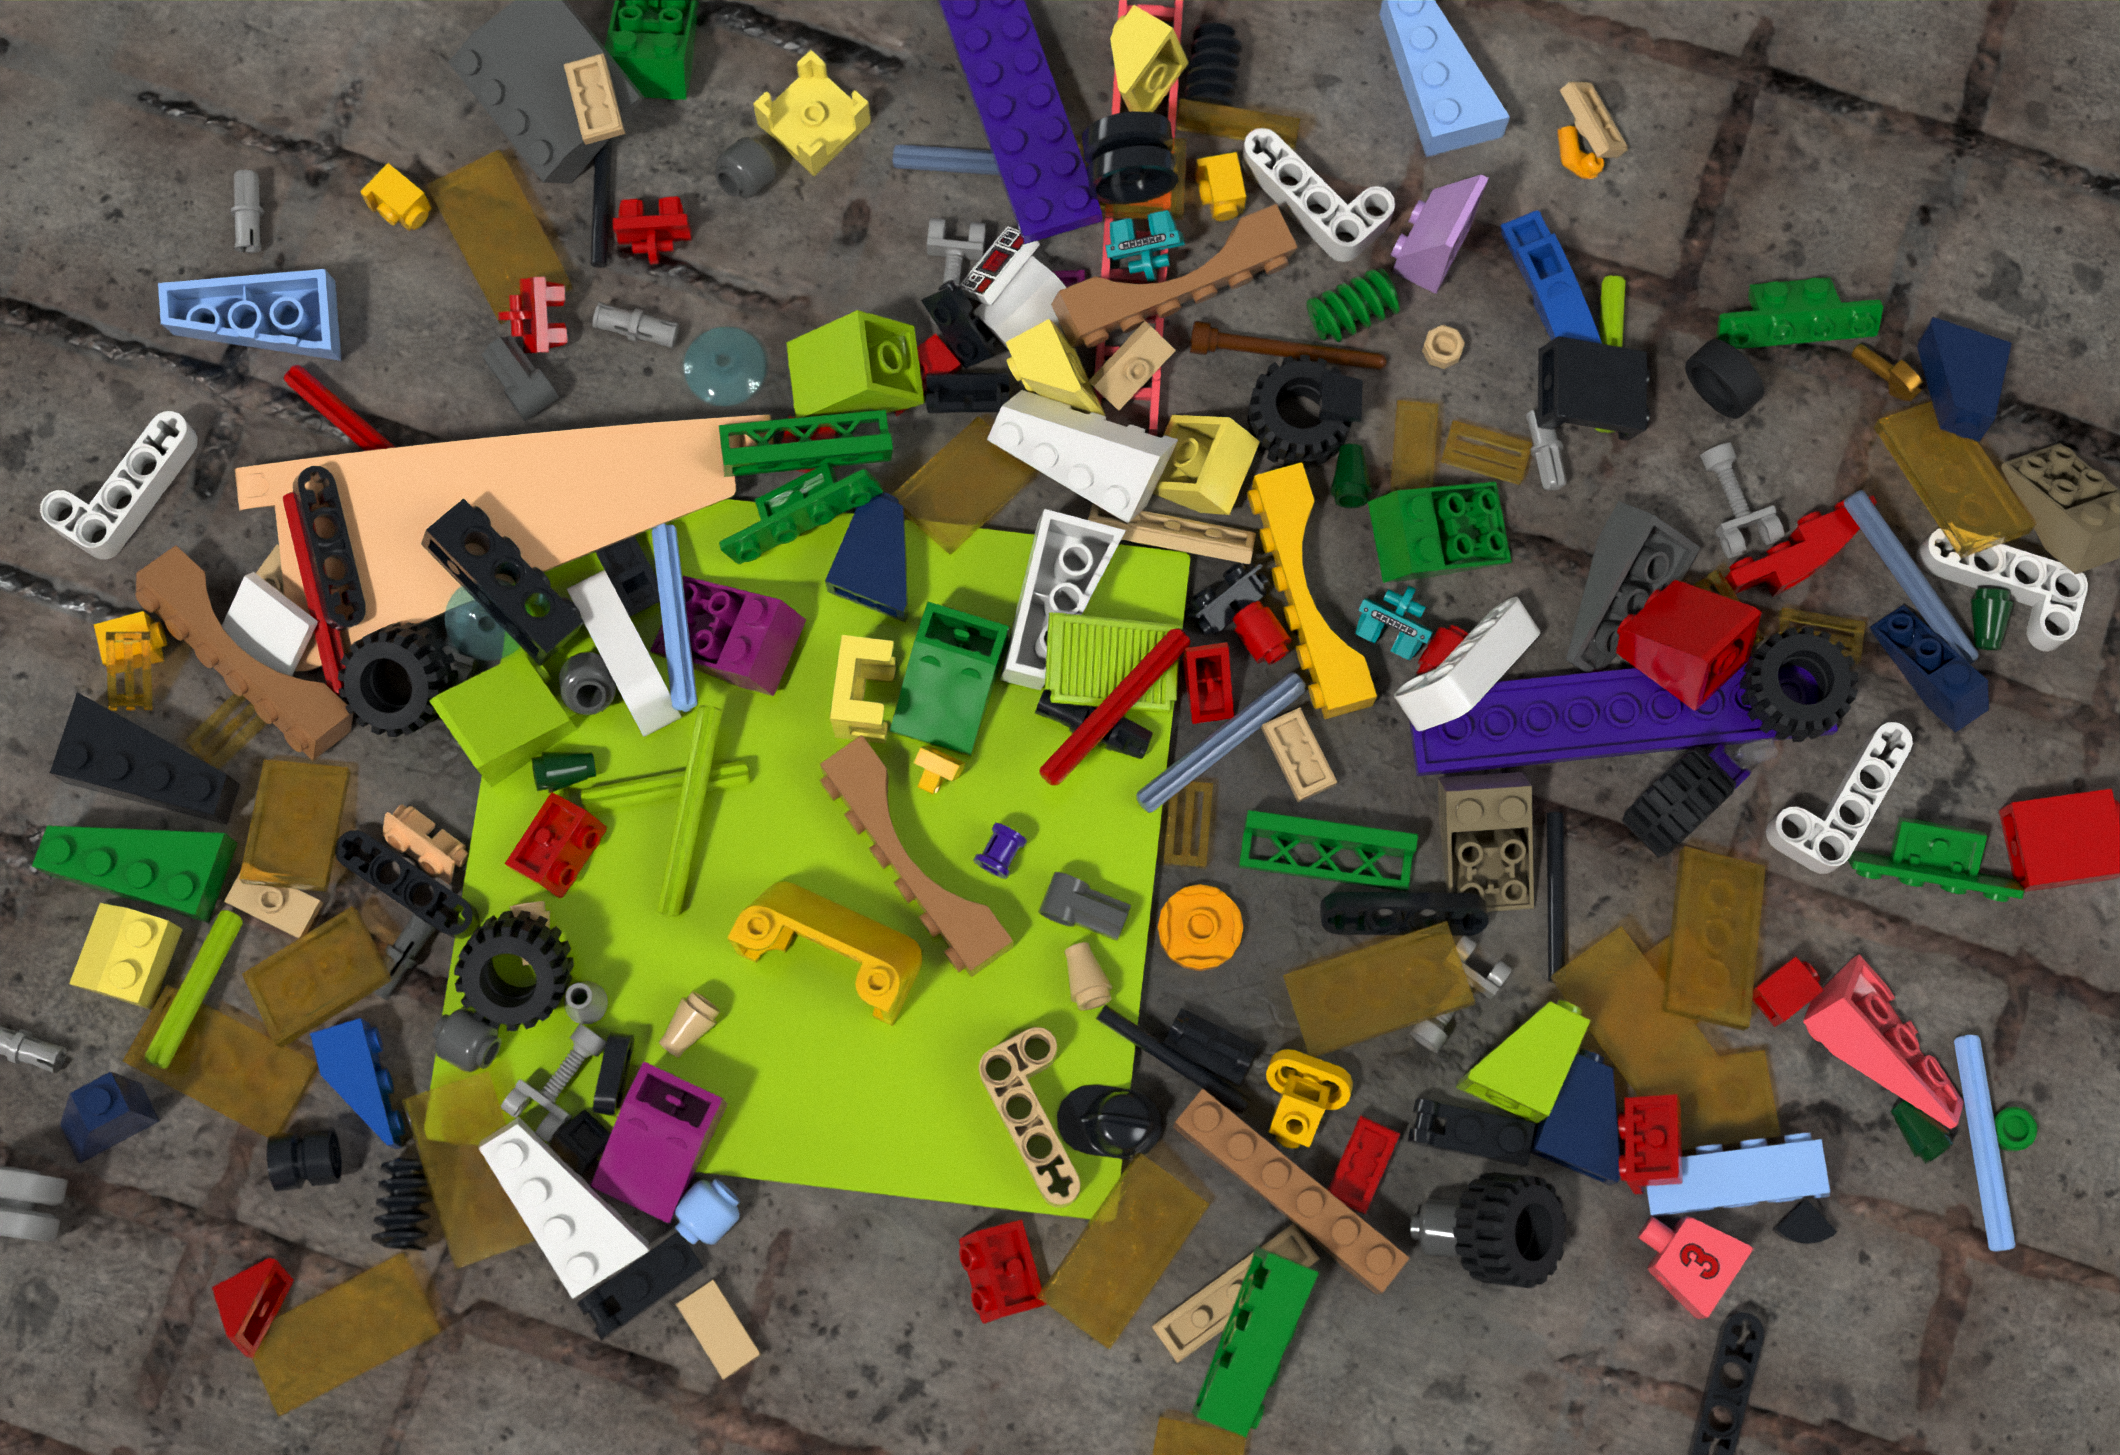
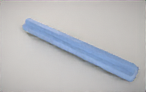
M664 523L652 530L671 701L672 707L675 710L688 712L697 706V694L677 530L674 525H666Z
M1964 1035L1955 1038L1954 1045L1988 1246L1991 1251L2011 1250L2015 1247V1239L1981 1041L1978 1035Z

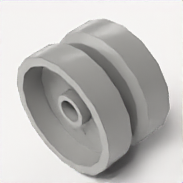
M0 1166V1236L56 1242L60 1220L53 1214L33 1211L34 1204L57 1206L64 1203L68 1180L43 1176L38 1171Z

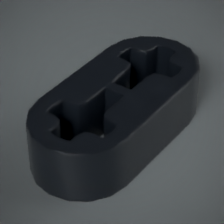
M611 1031L608 1036L594 1095V1113L617 1116L633 1052L634 1036L631 1034Z

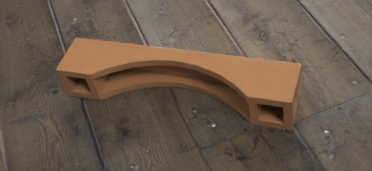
M1277 204L1242 217L1230 232L1220 252L1202 267L1183 277L1162 283L1130 284L1114 282L1095 276L1060 290L1051 305L1071 348L1084 343L1087 348H1090L1109 338L1108 333L1118 329H1122L1123 333H1127L1139 328L1145 321V318L1158 314L1159 318L1170 316L1182 308V303L1194 299L1196 304L1207 301L1218 293L1217 289L1227 285H1230L1231 289L1239 288L1253 280L1252 275L1264 270L1267 275L1276 273L1289 265L1288 259L1298 247Z
M176 545L136 573L135 595L139 604L147 612H155L165 622L168 631L173 637L180 641H186L194 649L197 658L207 668L213 667L218 671L234 694L237 696L243 695L254 705L256 713L267 724L273 723L282 731L287 743L295 751H303L314 761L351 732L354 713H348L345 708L347 704L327 685L277 672L256 661L238 647L223 630L212 610L206 589L205 572Z
M863 735L820 764L824 777L819 780L821 785L833 801L840 797L846 804L849 811L844 816L858 835L865 831L874 843L869 848L870 852L883 869L890 865L899 877L894 882V885L907 903L915 899L924 913L919 916L920 921L933 938L940 934L949 948L944 953L958 972L966 969L969 975L973 977L1013 948V940L988 906L965 900L944 890L928 878L909 858L896 836L890 819L888 805L889 776L887 768Z
M1203 1088L1174 1123L1173 1128L1281 1211L1330 1254L1345 1270L1376 1295L1384 1292L1410 1259Z

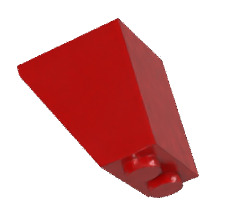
M1674 580L1663 591L1660 589L1655 590L1638 614L1634 615L1631 613L1621 622L1617 630L1619 640L1616 654L1696 711L1749 661L1762 612L1756 607Z

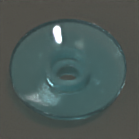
M719 327L704 332L692 342L684 359V375L692 392L701 400L716 406H732L746 401L760 388L766 373L765 356L759 343L748 333L732 327ZM721 356H727L731 359L730 363L725 367H720L716 364L717 359Z
M496 578L503 586H513L509 582ZM462 586L452 594L445 611V626L451 641L460 651L480 660H497L509 656L519 649L520 645L496 621L495 626L491 629H484L480 626L479 620L482 617L491 616ZM526 605L525 608L527 612L531 615L529 606Z

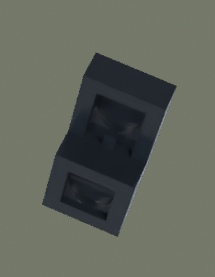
M635 536L595 552L629 617L660 602L657 577Z

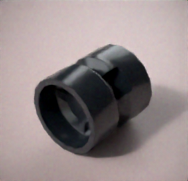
M335 1128L312 1129L309 1133L305 1134L303 1139L296 1132L269 1136L267 1142V1167L274 1191L302 1189L306 1180L312 1186L339 1184L342 1176V1157Z

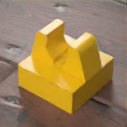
M930 745L921 747L914 761L915 764L925 768L918 788L931 794L937 793L945 778L954 781L960 777L966 763Z

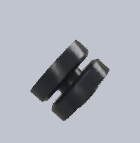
M1138 111L1118 113L1097 120L1082 133L1085 161L1089 164L1086 168L1089 193L1094 199L1108 204L1128 205L1142 203L1165 195L1178 184L1176 158L1171 153L1173 150L1171 123L1164 116L1152 112Z

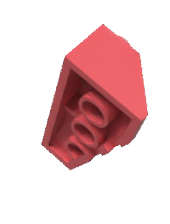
M1860 954L1855 956L1823 987L1824 991L1811 1000L1803 1020L1809 1034L1813 1039L1821 1042L1831 1054L1950 1129L1956 1127L1964 1105L1963 1099L1936 1058L1931 1055L1924 1056L1920 1050L1915 1036L1918 1031L1912 1022L1908 1021L1903 1024L1889 1002L1895 999V996L1886 983Z

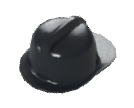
M1101 1085L1082 1086L1067 1095L1061 1102L1057 1114L1058 1130L1063 1140L1074 1150L1088 1155L1117 1159H1137L1150 1152L1158 1142L1161 1133V1116L1156 1105L1146 1095L1129 1089Z

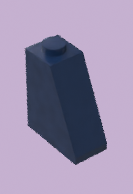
M1932 317L1918 340L1917 350L1939 428L1956 434L1959 437L1980 442L1995 420L2012 343Z
M882 492L871 498L867 504L856 508L825 583L828 593L906 622L908 617L904 508L903 505L899 504V500L896 497Z
M1580 1049L1574 1057L1550 1115L1540 1121L1530 1153L1611 1186L1618 1183L1620 1178L1613 1068L1603 1064L1604 1058L1602 1056Z
M110 1071L69 1094L60 1126L78 1163H83L156 1124L160 1120L141 1083Z

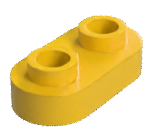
M1291 1049L1280 1050L1271 1057L1266 1078L1269 1085L1275 1091L1282 1094L1289 1073L1331 1088L1326 1110H1337L1348 1103L1353 1088V1080L1350 1074L1342 1067ZM1285 1066L1295 1068V1070L1288 1069Z

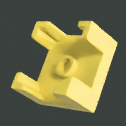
M810 50L797 63L799 74L797 80L773 102L770 93L765 92L753 103L757 124L815 176L871 123L869 102L857 91L852 92V99L827 77L824 61Z
M842 635L830 714L835 738L855 740L863 735L867 742L886 744L888 724L883 722V704L863 700L866 679L886 682L894 681L897 660L896 657H892L893 641Z

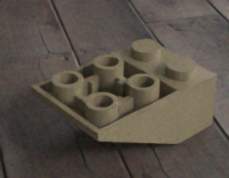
M2061 443L2003 462L2001 469L2042 545L2059 562L2076 575L2120 558V490L2106 480L2102 473L2092 469L2077 457L2073 450L2063 446Z
M1522 772L1438 778L1439 824L1446 893L1477 894L1486 902L1487 912L1534 909L1532 786Z

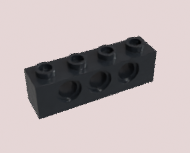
M463 498L426 529L421 545L539 666H542L577 635L584 621L580 618L581 614L576 605L568 598H561L550 587L551 583L543 571L537 567L531 568L521 557V552L517 545L506 536L501 537L491 527L489 517L478 506L472 507ZM469 543L478 544L485 550L486 554L480 556L473 555L467 551L465 545ZM507 574L513 578L515 585L503 586L496 580L495 575ZM528 604L538 605L544 610L545 616L534 617L527 612L525 606Z

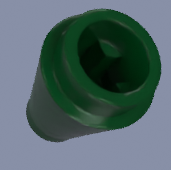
M1345 444L1339 449L1331 495L1335 497V503L1340 507L1349 509L1360 508L1368 503V497L1372 494L1364 448L1358 444Z
M1987 588L1975 589V599H1970L1975 649L2001 650V642H2003L2014 603L2009 601L2010 591Z
M541 752V756L531 758L537 791L547 790L549 794L585 781L588 778L596 777L592 752Z
M1904 1100L1890 1111L1914 1157H1920L1925 1164L1936 1159L1954 1144L1948 1137L1950 1134L1949 1130L1909 1102Z

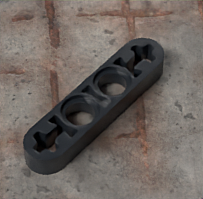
M310 466L300 472L294 479L293 494L324 619L334 629L348 630L359 624L365 616L366 605L335 479L326 468ZM311 476L315 483H322L324 486L317 495L319 505H323L326 502L329 504V507H321L313 512H310L309 507L317 503L316 496L313 490H306L305 484L311 480ZM317 517H326L333 522L335 533L332 538L324 539L315 533L313 523ZM327 558H336L343 563L345 574L342 579L333 580L325 574L323 565ZM348 584L349 590L341 593L345 606H352L354 612L348 615L347 620L343 614H336L335 607L341 604L339 591L332 595L329 592V589H338Z
M350 830L338 839L335 845V855L343 866L444 934L455 939H464L476 930L479 924V915L477 909L471 903L371 836L359 830ZM353 844L361 845L362 850L375 858L368 864L359 857H353V853L349 851L350 847ZM389 862H397L400 867L398 879L394 883L383 884L380 879L382 867ZM423 884L431 885L434 891L432 901L424 907H417L413 900L415 890ZM444 904L455 912L460 913L462 911L461 915L465 918V922L461 926L458 924L452 925V919L439 912Z
M1335 892L1327 895L1320 903L1322 927L1326 931L1338 935L1470 936L1482 932L1488 925L1486 902L1481 896L1472 893ZM1379 909H1389L1394 912L1391 916L1382 919L1371 915ZM1424 909L1436 912L1433 917L1428 919H1420L1414 916L1418 911ZM1343 911L1342 915H1337V912ZM1358 911H1363V916H1359ZM1444 912H1449V917H1445Z
M1741 1312L1729 1315L1720 1327L1687 1455H1707L1709 1453L1711 1442H1702L1703 1433L1713 1439L1726 1440L1725 1448L1721 1445H1715L1713 1455H1734L1764 1339L1762 1323L1750 1313ZM1743 1321L1747 1322L1746 1330L1752 1332V1339L1743 1340L1739 1353H1748L1747 1361L1739 1356L1724 1355L1726 1348L1729 1350L1736 1349L1738 1336L1731 1333L1733 1326H1740ZM1726 1363H1734L1742 1372V1381L1734 1389L1725 1387L1719 1378V1371ZM1722 1406L1729 1411L1731 1424L1726 1431L1717 1432L1709 1425L1708 1414L1712 1408Z

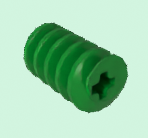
M1379 268L1378 272L1374 269L1365 272L1364 279L1359 276L1351 278L1350 286L1345 283L1336 286L1335 293L1331 290L1322 292L1321 300L1312 297L1306 303L1313 327L1323 341H1326V335L1328 334L1336 342L1342 341L1340 329L1343 327L1350 335H1355V321L1357 320L1365 328H1370L1371 321L1369 315L1372 313L1379 321H1384V307L1386 306L1393 314L1397 315L1400 313L1396 289L1388 274L1382 268Z

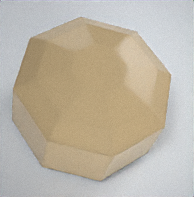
M1441 325L1428 332L1422 352L1430 365L1445 369L1458 363L1465 342L1457 329Z

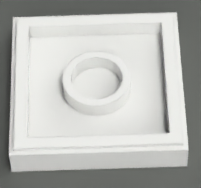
M255 572L244 576L222 624V628L238 647L256 661L277 672L293 676L318 621Z

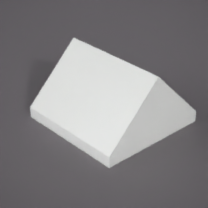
M1031 255L993 304L989 306L981 303L973 313L975 316L980 317L984 325L1006 347L1008 340L1048 319L1066 336L1051 305L1057 293L1065 289L1066 286L1050 269Z

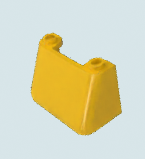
M786 881L775 883L738 916L728 936V940L738 955L755 963L758 962L762 954L771 950H780L786 953L794 935L797 934L862 964L855 981L856 991L864 1002L874 1007L873 1017L891 1026L894 1025L922 965L921 948L911 937L794 883Z

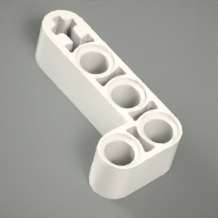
M1259 128L1250 132L1246 137L1242 155V166L1246 173L1333 259L1341 262L1353 260L1388 229L1395 207V200L1387 189L1378 186L1370 187L1347 205L1276 133L1270 129ZM1287 176L1293 177L1298 181V184L1288 186L1283 184L1280 179ZM1318 204L1323 206L1327 212L1315 214L1308 209V206ZM1372 206L1378 207L1384 214L1372 216L1365 209ZM1346 232L1351 234L1355 240L1343 242L1337 238L1336 234Z
M173 411L159 413L152 419L89 505L67 491L56 490L43 498L40 505L42 518L62 537L98 559L115 557L194 453L198 442L195 431L179 413ZM171 433H174V434H176V435H178V436L174 438V437L169 436V435H170ZM159 448L165 453L164 456L158 451ZM157 462L152 473L141 475L145 465ZM132 495L130 503L125 508L116 509L117 503L122 497ZM68 507H73L71 515L66 520L58 521L60 512ZM106 529L105 537L97 543H92L93 535L98 530Z
M1944 527L1937 529L1920 545L1917 551V561L1925 572L1976 589L2010 591V600L2033 606L2027 626V637L2035 648L2041 651L2055 650L2075 634L2088 589L2086 576L2082 572L2075 575L2060 562L1952 528ZM1974 557L1984 559L1989 567V571L1979 569L1975 565ZM2015 569L2021 570L2027 575L2029 584H2023L2016 578ZM2055 582L2066 586L2069 597H2064L2057 591ZM2045 620L2053 622L2058 627L2059 636L2051 634L2046 629Z
M603 570L567 588L643 737L682 718L679 711L672 707L671 695L606 571Z
M1512 597L1493 608L1435 670L1406 682L1394 693V698L1417 731H1423L1459 718L1471 710L1535 641L1540 635V630L1520 599Z
M1888 722L1880 726L1865 740L1821 819L1800 807H1788L1782 810L1768 823L1766 836L1770 845L1819 874L1830 873L1843 865L1853 853L1911 751L1913 741L1909 730L1904 725L1896 722ZM1886 738L1891 741L1889 747L1891 752L1881 760L1876 757L1884 750L1886 746L1884 739ZM1860 772H1867L1874 777L1876 781L1875 789L1866 788L1862 784ZM1840 807H1846L1853 811L1856 817L1855 825L1847 824L1841 819ZM1782 820L1791 821L1796 825L1799 834L1798 838H1790L1784 834L1781 826ZM1820 842L1828 843L1834 848L1836 854L1834 861L1827 860L1821 855L1819 851Z

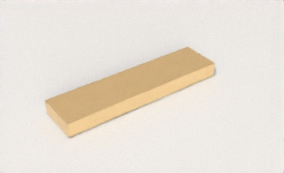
M1092 503L1088 518L1089 521L1126 530L1121 540L1245 564L1251 563L1256 533L1147 511H1141L1128 524Z
M1294 1223L1261 1247L1307 1267L1320 1260ZM1253 1253L1152 1326V1329L1176 1363H1179L1224 1330Z

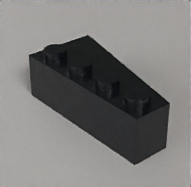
M78 692L76 693L50 770L52 775L69 785L225 825L228 824L240 784L228 774Z

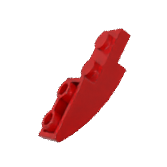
M1872 495L1869 499L1875 506L1877 501L1874 495ZM1844 500L1834 506L1835 511L1822 516L1820 511H1816L1797 521L1798 527L1788 537L1790 541L1783 542L1769 549L1767 557L1754 562L1752 556L1732 564L1729 567L1730 572L1721 582L1727 597L1729 598L1763 583H1766L1772 597L1803 582L1829 563L1860 529L1845 508Z

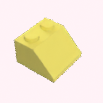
M1133 5L1127 15H1123L1118 19L1110 37L1118 89L1129 112L1153 113L1189 62L1173 27Z
M1050 319L1006 342L1011 357L1006 359L1007 364L1017 381L1022 380L1028 392H1036L1040 396L1071 405L1072 410L1088 415L1091 412L1105 415L1092 385L1088 382L1089 378L1075 347L1071 348L1068 339Z
M1172 415L1164 435L1178 439V442L1153 494L1200 513L1230 515L1260 441L1230 417Z
M100 903L69 984L153 1010L183 929L159 917L125 907Z

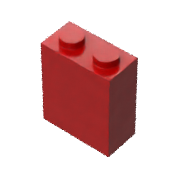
M2112 788L2012 802L1999 810L2013 879L2019 882L2025 892L2114 880L2120 877V803L2118 800H2114Z

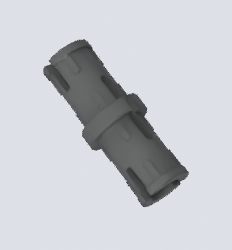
M413 913L393 946L391 944L387 945L384 950L386 956L364 986L388 1001L390 994L407 969H413L416 965L415 957L436 928Z

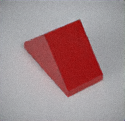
M1228 643L1185 648L1182 664L1192 724L1226 720L1234 717Z
M267 1258L212 1287L226 1336L245 1357H254L294 1282V1279L282 1265L273 1258Z

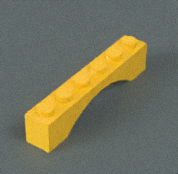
M1303 463L1254 475L1252 490L1247 491L1248 501L1254 515L1260 514L1264 528L1260 529L1259 533L1265 553L1272 552L1276 564V567L1272 568L1273 581L1278 592L1284 591L1289 605L1284 607L1285 619L1289 630L1297 631L1301 645L1296 646V652L1302 670L1309 669L1313 684L1308 686L1313 707L1315 709L1321 708L1324 719L1373 706L1377 694L1365 657L1349 647L1329 628L1316 609L1307 588L1302 565V541L1305 526L1315 500Z

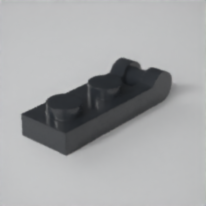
M1415 1099L1413 1112L1417 1113L1415 1127L1410 1128L1409 1143L1522 1167L1528 1166L1535 1129L1534 1122L1446 1105L1427 1099ZM1434 1118L1445 1120L1443 1135L1431 1132Z
M677 1232L604 1285L582 1298L577 1303V1306L583 1315L589 1314L597 1326L594 1331L600 1340L603 1341L705 1268L685 1238ZM614 1296L622 1310L611 1316L603 1303Z

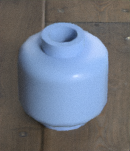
M716 1178L712 1182L704 1179L699 1180L678 1203L675 1214L680 1222L675 1227L693 1245L698 1240L713 1245L740 1218L739 1210L736 1207L740 1200L724 1183Z

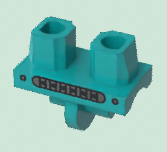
M1169 210L1148 214L1151 236L1137 239L1132 218L1110 222L1111 245H1106L1107 257L1115 261L1141 255L1142 259L1128 262L1129 272L1133 274L1144 271L1148 282L1157 281V268L1170 266L1168 254L1154 256L1153 252L1185 246L1184 235L1177 230Z
M1408 586L1403 596L1390 589L1387 590L1384 596V601L1397 607L1396 612L1365 598L1358 610L1362 614L1359 618L1355 634L1376 643L1384 625L1387 624L1400 631L1390 651L1410 661L1420 649L1422 643L1427 644L1433 630L1403 616L1406 611L1421 618L1426 608L1411 600L1416 588Z

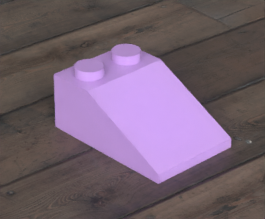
M1481 174L1433 189L1426 202L1419 200L1409 219V222L1414 224L1409 236L1401 234L1391 253V256L1396 258L1392 273L1436 294L1472 226L1489 178Z

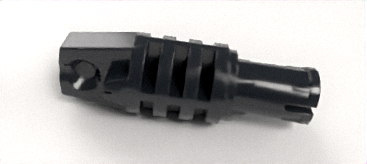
M1044 689L1035 714L1059 722L1069 727V732L1073 733L1096 708L1084 705L1052 703L1050 701L1051 691ZM1123 716L1097 746L1100 747L1101 743L1106 745V750L1143 759L1153 732Z

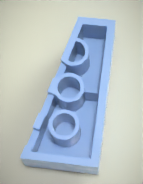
M1383 0L1379 15L1426 157L1503 137L1510 116L1435 0Z
M326 269L158 283L161 325L173 335L341 361L336 284Z
M1800 1133L1784 1136L1785 1144L1767 1146L1766 1138L1741 1141V1150L1723 1152L1722 1144L1696 1147V1155L1682 1157L1683 1184L1646 1186L1651 1216L1714 1210V1207L1722 1206L1723 1208L1756 1205L1762 1201H1767L1768 1203L1789 1202L1814 1195V1199L1830 1197L1822 1140H1812L1811 1133Z

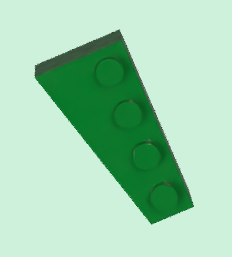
M47 826L32 867L51 877L209 923L238 842L226 833Z
M1256 1246L1191 1412L1196 1418L1245 1438L1250 1428L1256 1430L1265 1405L1262 1404L1268 1387L1272 1388L1277 1380L1281 1368L1280 1360L1286 1346L1292 1341L1297 1328V1321L1319 1272Z

